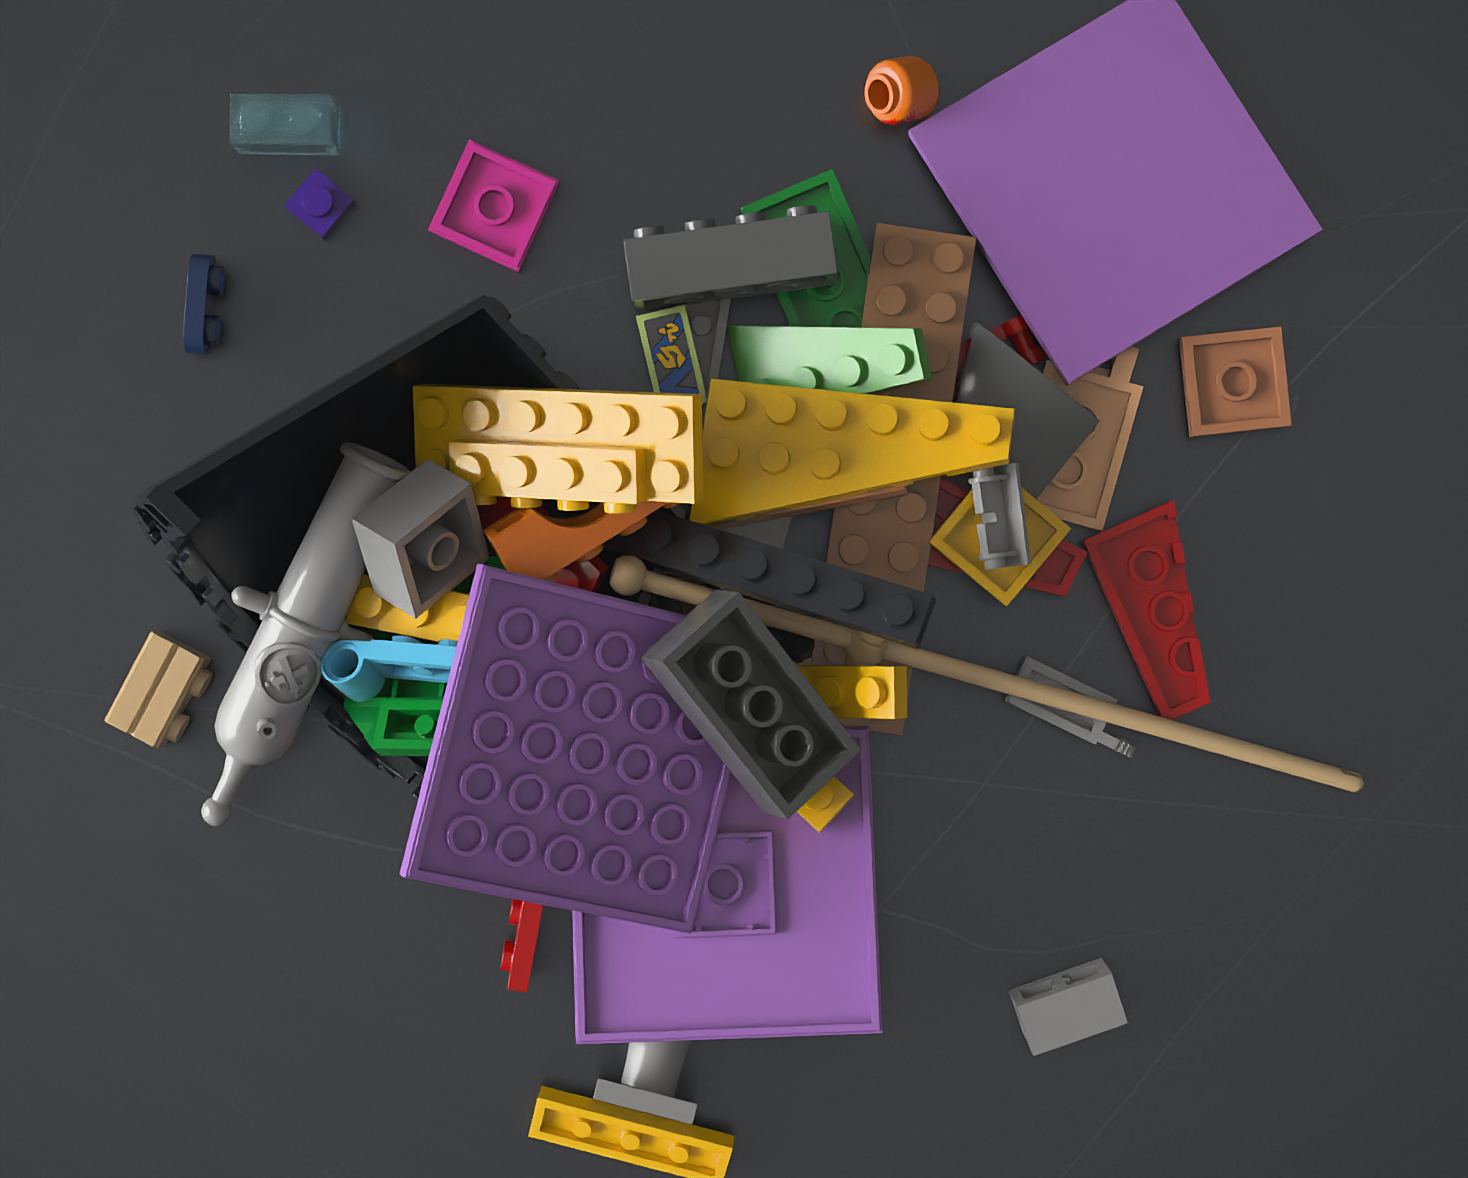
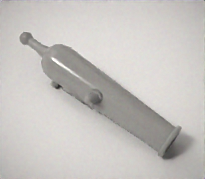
M352 442L342 443L340 451L345 456L277 592L270 591L267 595L246 586L236 587L232 592V601L240 607L259 613L262 622L218 709L214 727L217 741L227 755L223 774L214 794L205 801L201 810L203 819L211 826H221L231 818V803L242 780L254 765L262 766L281 758L294 742L314 691L319 684L322 674L321 659L327 648L340 640L371 642V639H374L370 634L348 626V620L345 619L366 569L351 518L411 472L398 461L378 451Z

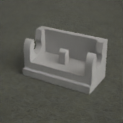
M1102 957L1008 990L1025 1039H1027L1033 1056L1128 1023L1113 975Z

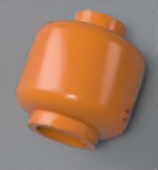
M905 56L877 63L868 75L864 96L868 107L877 119L886 124L898 125L928 117L936 107L939 98V84L937 76L928 62L920 57Z

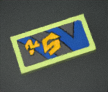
M685 304L636 316L653 391L658 393L702 394V405L707 404L708 400Z

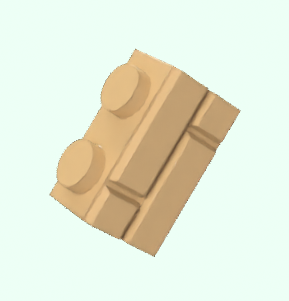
M151 631L104 721L155 748L166 747L169 740L176 743L185 731L190 719L189 716L183 714L192 696L199 699L212 679L213 672L207 670L212 658L163 632Z

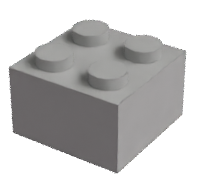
M429 459L351 518L373 592L415 619L476 570L477 563L484 564L490 559L471 483Z

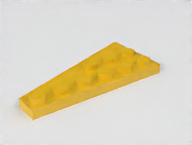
M711 379L702 434L704 501L692 504L690 521L710 527L709 524L732 519L740 521L754 518L756 514L785 508L791 510L867 494V491L893 485L895 488L914 484V481L945 474L949 477L1009 464L1015 409Z

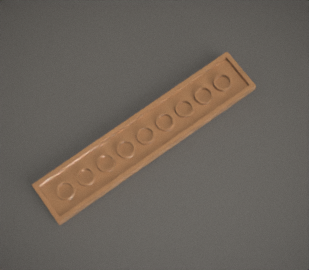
M883 223L876 224L861 327L922 328L933 379L872 393V395H883L889 392L892 397L952 402L976 237ZM941 476L914 481V484L906 485L908 494L834 508L826 562L924 592L931 547L929 541L933 533ZM814 639L815 647L812 652L810 666H847L844 661L847 651L844 647ZM882 659L881 662L875 664V666H907L886 659ZM907 666V702L913 668L911 666ZM837 718L843 727L869 726L870 731L903 735L905 718Z

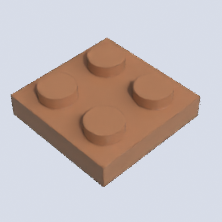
M1281 326L1179 338L1189 437L1292 426Z

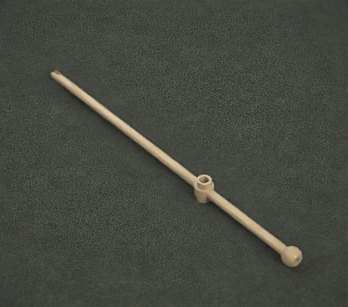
M623 555L615 560L609 580L612 589L621 595L632 596L643 590L696 606L714 591L711 588L648 571L641 559L630 555ZM744 598L766 626L844 647L847 651L844 659L847 666H875L882 659H886L1347 791L1358 792L1364 787L1362 776L1356 772L925 649H915L848 627Z

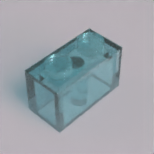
M230 94V145L240 154L339 155L340 105L331 94Z

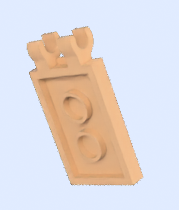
M1131 347L1111 359L1109 370L1098 367L1068 386L1065 385L1052 362L1045 360L1042 374L1100 420L1037 498L1041 504L1061 520L1103 531L1144 387L1129 383L1137 359L1138 348Z

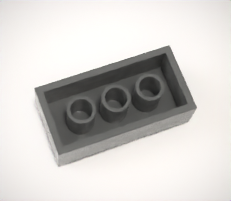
M807 205L787 209V217L767 220L765 212H755L736 216V224L716 227L714 219H704L685 223V231L665 234L663 226H652L634 230V238L623 239L631 300L635 311L640 312L676 307L684 304H699L834 285L837 267L829 211L817 213V206Z
M714 590L640 657L764 813L788 820L861 751V748L739 592Z

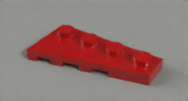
M1175 500L1164 503L1081 541L1084 550L1088 552V559L1159 717L1170 720L1211 703L1200 640L1197 638L1192 595L1189 592L1185 572L1183 545L1180 542L1177 527Z

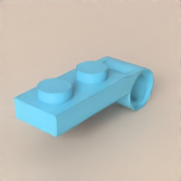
M401 635L393 636L392 641L371 639V642L340 640L329 646L323 654L321 671L323 676L348 698L356 702H364L372 699L380 692L385 678L447 683L458 641L443 639L439 641L438 645L422 644L414 638ZM357 666L356 670L351 675H349L350 672Z

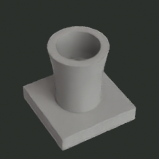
M692 1040L629 1043L621 1083L618 1084L598 1078L593 1099L693 1124L697 1104L674 1098L679 1076Z

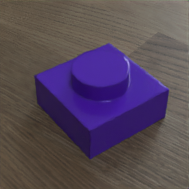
M315 168L286 202L284 207L326 240L355 205L356 201Z

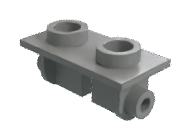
M1009 463L973 471V478L969 479V484H972L975 514H981L982 524H977L981 554L978 555L979 560H984L985 570L1031 564L1019 463Z

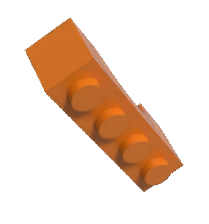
M645 501L636 504L635 512L616 514L604 512V502H601L587 513L569 518L552 517L534 508H517L482 531L507 571L554 582L559 577L557 571L574 561L576 563H583L592 559L603 550L602 543L619 533L621 536H626L637 531L648 521L646 516L660 507L672 508L680 503Z

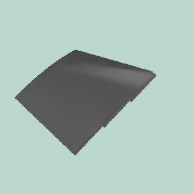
M975 322L970 329L969 335L972 341L965 368H960L956 384L958 392L953 403L1015 409L1009 463H1019L1021 487L1037 499L1100 420L980 323Z

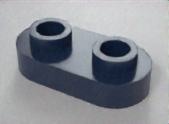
M192 254L189 261L183 324V344L186 353L208 355L211 345L218 346L220 342L221 318L219 315L214 314L216 296H222L224 292L225 269L224 266L217 265L214 255Z

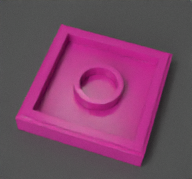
M469 139L428 230L437 236L520 273L561 182Z

